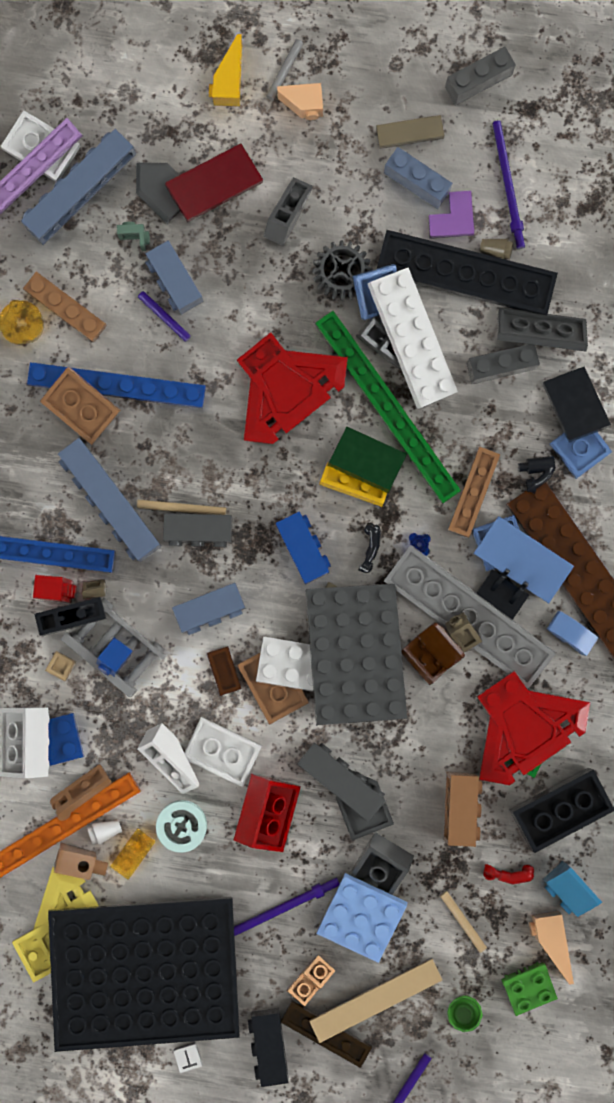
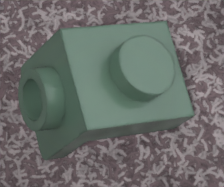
M123 222L122 225H117V235L120 240L140 239V248L142 251H146V245H150V233L145 230L144 224Z

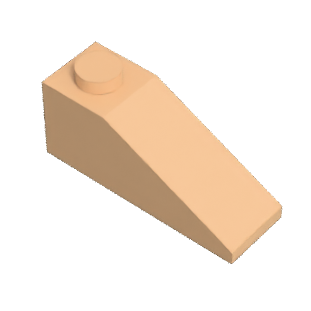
M559 911L532 915L533 922H529L531 935L535 936L568 984H574L562 914Z

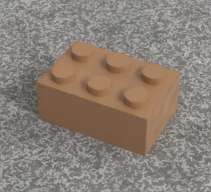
M446 772L444 841L447 845L476 847V841H480V827L477 825V818H481V804L478 803V794H482V781L474 773Z

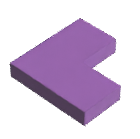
M471 191L449 192L450 213L428 216L430 238L473 236L474 223Z

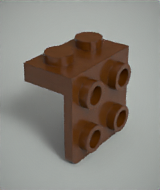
M436 622L417 635L401 650L402 655L429 685L433 684L444 672L465 657L461 647Z

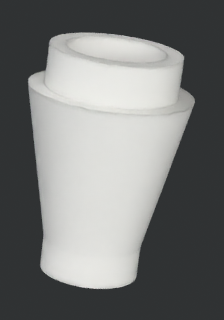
M118 819L92 823V826L87 827L92 845L97 843L100 845L122 832Z

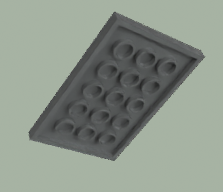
M395 584L306 589L316 726L407 719Z

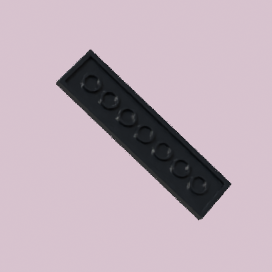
M386 230L377 265L378 269L394 264L396 265L397 272L409 268L414 283L546 316L548 315L558 274L557 272L391 230Z

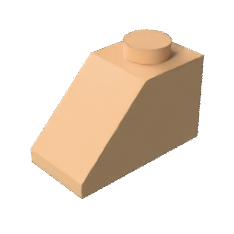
M321 83L277 86L278 100L300 118L316 120L319 117H323Z

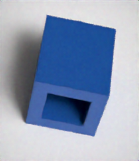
M114 637L97 658L96 664L99 665L98 669L107 676L111 674L115 677L131 657L132 650Z

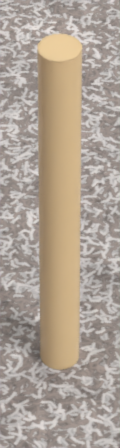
M137 500L138 509L226 515L225 507Z

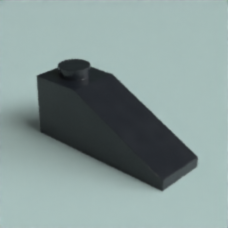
M101 597L34 614L39 636L51 635L106 619Z

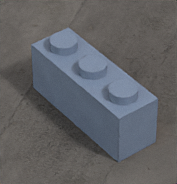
M399 147L396 148L385 164L384 174L437 209H439L451 191L452 182Z
M169 240L145 253L148 259L145 264L151 274L156 272L159 277L156 282L162 292L167 291L170 298L167 300L173 311L178 309L182 315L204 302L202 295Z
M236 583L172 607L181 632H187L188 635L201 631L200 626L205 624L212 627L222 623L221 618L228 615L230 619L243 614L242 610L246 609Z

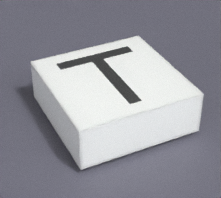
M196 1042L174 1049L180 1073L202 1067Z

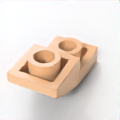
M317 955L287 989V992L305 1007L319 988L321 989L333 975L335 970Z

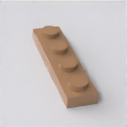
M37 271L23 287L25 292L93 343L107 326L106 323Z
M482 447L478 448L448 531L467 538L470 537L500 454Z

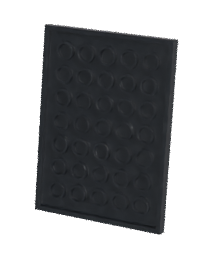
M232 897L51 909L48 911L54 1052L240 1038Z

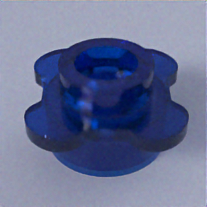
M410 534V545L427 556L430 553L428 546L431 537L428 534Z

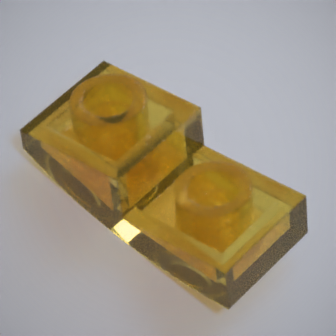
M137 828L110 868L129 880L156 841Z

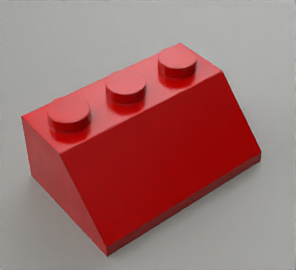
M251 774L233 840L250 848L283 852L301 786L270 777Z

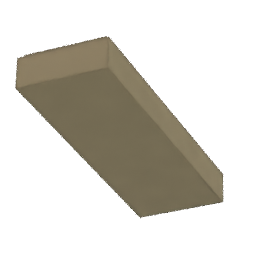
M441 115L376 125L379 149L444 139Z

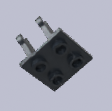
M506 568L501 574L492 570L477 591V594L513 620L529 597V594L524 591L529 583L524 581L520 587H517L505 579L510 572L509 569Z

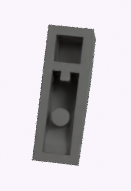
M293 177L268 218L264 233L265 238L284 246L312 191V185Z

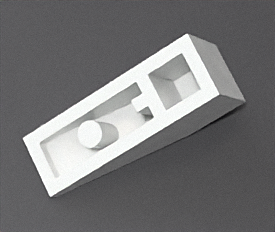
M163 723L147 730L137 749L182 794L197 788L199 782L174 734Z

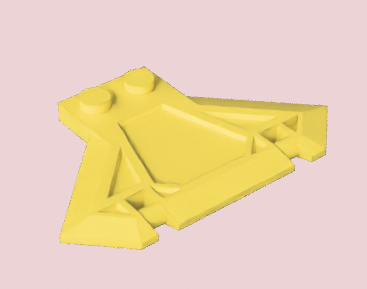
M52 867L34 929L12 941L33 983L51 973L48 911L51 909L99 906L91 890L86 893L83 892L80 885L86 882L85 879L55 873L54 867ZM71 890L76 897L73 900L68 895V892Z

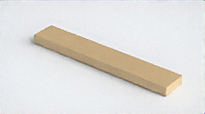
M431 958L309 1020L318 1042L321 1043L442 981V978Z

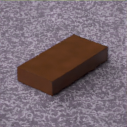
M229 647L207 653L220 696L241 690V684Z

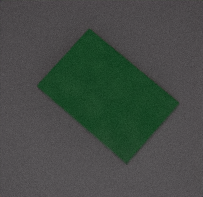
M346 427L328 466L389 493L407 453L350 427Z

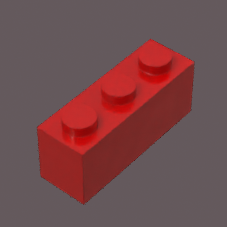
M35 575L33 598L72 603V598H76L77 586L74 585V581L64 577Z

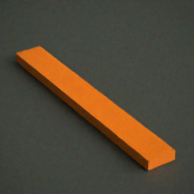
M129 772L112 782L108 787L72 811L68 819L60 821L58 817H55L1 850L0 878L140 793L141 790L131 773Z

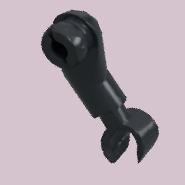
M367 523L364 530L365 534L370 535L365 561L358 569V571L363 573L372 571L373 563L371 562L375 560L380 547L381 529L377 524L374 525L373 523Z

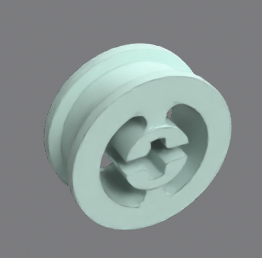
M186 800L175 801L167 805L159 814L156 822V833L160 842L167 849L179 853L195 849L202 842L207 831V820L202 809L195 803ZM174 811H189L197 819V830L192 828V821L189 819L185 825L187 830H181L178 835L179 838L190 836L191 840L177 842L167 834L166 822L171 824V831L174 834L178 828L176 822L181 823L185 818V815L173 816Z

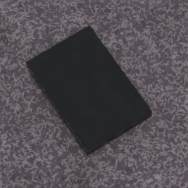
M585 366L543 382V387L568 442L575 441L611 426Z

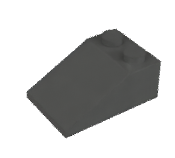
M375 832L349 875L393 895L409 872L414 855Z

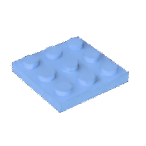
M345 873L321 921L317 934L379 963L407 907V902Z

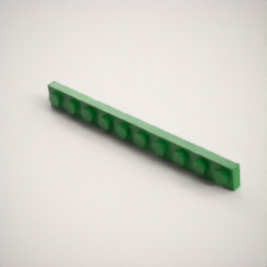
M332 311L315 323L318 330L337 356L348 357L347 371L440 502L444 504L461 492L458 485L336 313Z

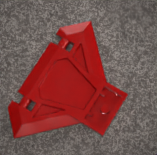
M271 332L240 356L237 362L251 378L244 441L276 443L279 440L275 435L278 431L283 429L287 434L331 399L327 392L335 387L338 392L345 387L348 357L287 351ZM326 376L328 381L321 385L319 381ZM274 418L277 422L269 427L267 422Z
M512 671L476 697L490 718L479 780L509 786L515 782L512 776L514 773L520 770L524 776L569 745L571 741L568 736L573 732L578 737L586 733L591 702L529 691L515 671ZM567 720L569 725L562 729L560 724ZM512 759L514 763L506 767L504 763Z

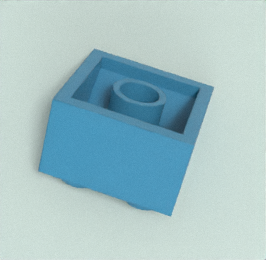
M564 861L543 878L547 883L544 888L553 898L557 895L563 901L560 903V906L568 914L573 912L579 917L602 903L577 873Z

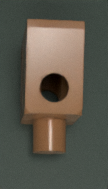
M60 843L54 864V872L90 880L92 873L105 876L108 862L96 860V852ZM82 861L88 862L85 866H80L79 863Z

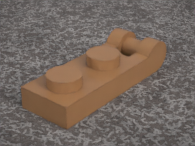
M99 764L51 798L50 804L56 810L55 814L60 821L66 820L70 817L72 811L112 784V781L105 769Z

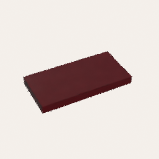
M240 143L165 182V186L188 223L262 184L263 178Z

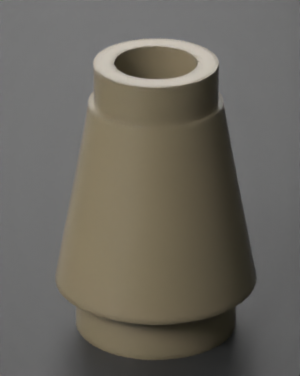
M482 239L480 252L502 259L510 260L513 242L509 241V239Z

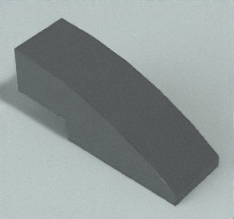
M375 318L368 319L356 337L402 371L385 327Z

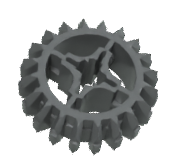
M340 240L339 246L336 247L335 242H331V249L324 246V253H317V257L320 260H314L313 265L316 267L312 269V273L317 275L314 277V282H321L318 285V289L326 288L324 291L325 296L332 292L333 300L336 299L337 294L341 295V301L345 300L346 294H348L350 299H353V292L356 293L351 271L354 269V266L358 264L360 274L372 270V267L368 266L371 262L370 259H364L367 254L366 251L358 253L360 250L359 245L353 249L351 241L348 242V246H344L343 240ZM345 255L349 256L350 258L347 260H342L338 256ZM330 260L334 270L330 272V276L326 277L324 267ZM338 268H341L342 270L346 268V273H338ZM343 281L347 286H337L333 283Z

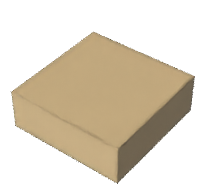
M56 651L45 671L66 681L77 661Z

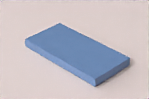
M499 516L473 553L500 572H503L506 568L509 569L510 572L507 574L509 578L520 585L524 581L528 582L529 585L526 589L548 604L574 567Z

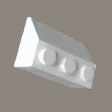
M0 708V777H48V723L50 720L48 708Z

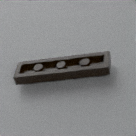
M293 1000L291 1001L281 1019L282 1024L359 1068L362 1067L372 1049V1045L345 1030L319 1043L309 1020L319 1015Z

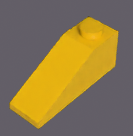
M242 34L236 35L213 76V84H209V97L213 98L214 106H240Z

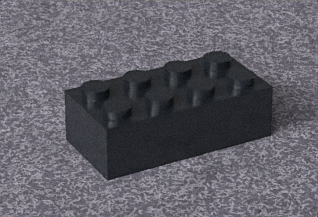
M586 768L514 806L509 811L529 849L536 853L614 812V807L594 769Z

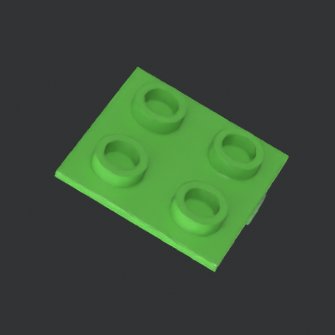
M536 962V964L528 966L529 970L523 967L524 972L521 973L518 969L517 975L514 972L504 975L505 978L501 979L515 1016L558 999L545 963Z

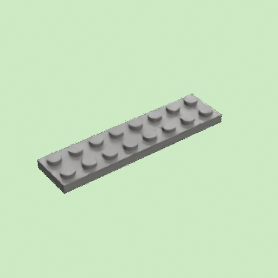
M412 545L409 546L384 580L387 584H395L396 591L444 627H446L445 623L453 616L464 612L482 640L481 643L473 648L507 674L515 671L527 689H529L556 654L555 651Z

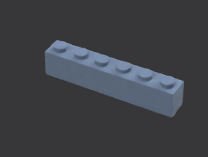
M116 129L106 133L96 148H91L80 163L78 162L72 166L70 173L65 178H60L55 183L52 191L42 195L38 204L33 209L30 208L24 213L21 220L24 227L44 245L136 155L134 146Z
M80 438L58 453L61 458L58 461L66 472L69 470L75 476L72 478V481L79 490L84 488L88 494L85 498L92 507L97 506L101 513L98 515L106 525L109 523L115 529L112 531V534L119 543L124 541L128 547L125 551L132 560L137 559L141 562L161 547V544Z

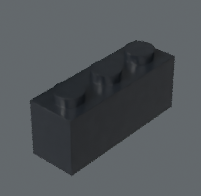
M279 1008L252 1011V1019H248V1028L250 1034L254 1033L255 1042H251L252 1056H257L258 1065L254 1066L255 1079L260 1080L261 1087L287 1084L289 1082L280 1010Z

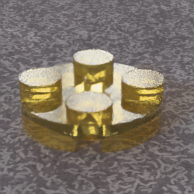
M13 300L2 310L0 314V331L12 344L22 346L30 342L33 343L43 333V316L40 310L31 302ZM25 318L27 325L17 328L18 324L16 321Z

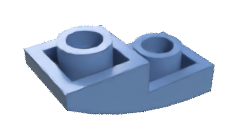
M557 611L547 628L561 642L568 643L584 656L589 654L598 639L590 630L561 611Z

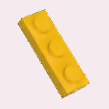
M327 462L319 485L380 507L383 506L387 495L386 492L328 466L329 462Z

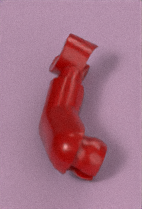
M485 864L483 876L486 880L498 878V881L511 885L533 880L534 867L524 865L522 871L510 873L505 870H496L491 865Z

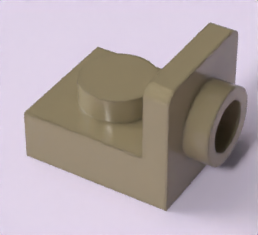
M464 612L453 616L445 623L450 636L464 653L482 642Z

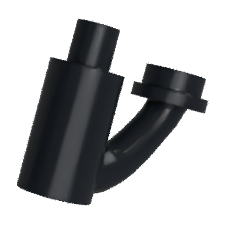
M554 456L526 459L524 463H518L519 472L527 471L528 474L543 473L536 480L534 477L526 479L527 492H532V494L536 493V489L552 477L556 469Z

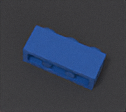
M299 511L275 523L305 585L329 573L328 568L331 567V564L326 555L321 556L318 550L321 544L316 534L311 535L308 528L312 526L306 515L302 516Z

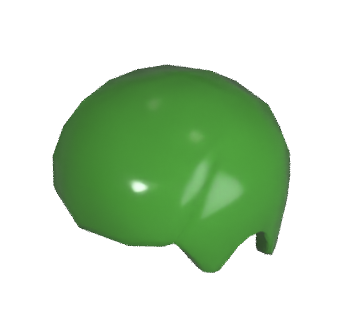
M460 996L454 999L449 1004L447 1011L450 1024L456 1030L462 1032H470L476 1029L483 1017L480 1004L470 996Z

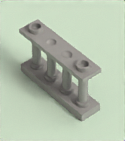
M103 598L102 603L105 613H108L116 622L94 648L91 646L88 649L83 642L85 641L84 637L97 622L83 625L77 633L71 634L66 632L61 640L130 698L138 691L134 687L136 685L135 681L156 656L165 659L166 655L163 653L165 649L156 641L152 644L115 613L112 610L114 606ZM124 627L133 635L125 646L133 650L141 641L150 651L129 676L123 678L118 673L115 677L111 674L107 676L98 669L99 665L96 664L97 658L121 628Z

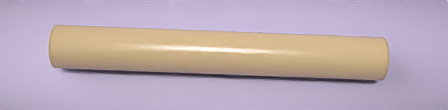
M448 891L443 892L440 895L441 899L479 953L483 952L487 948Z

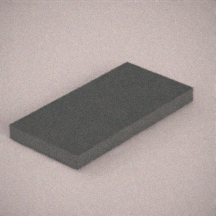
M500 307L498 310L497 340L586 352L588 347L587 321L584 318L553 314L546 316Z

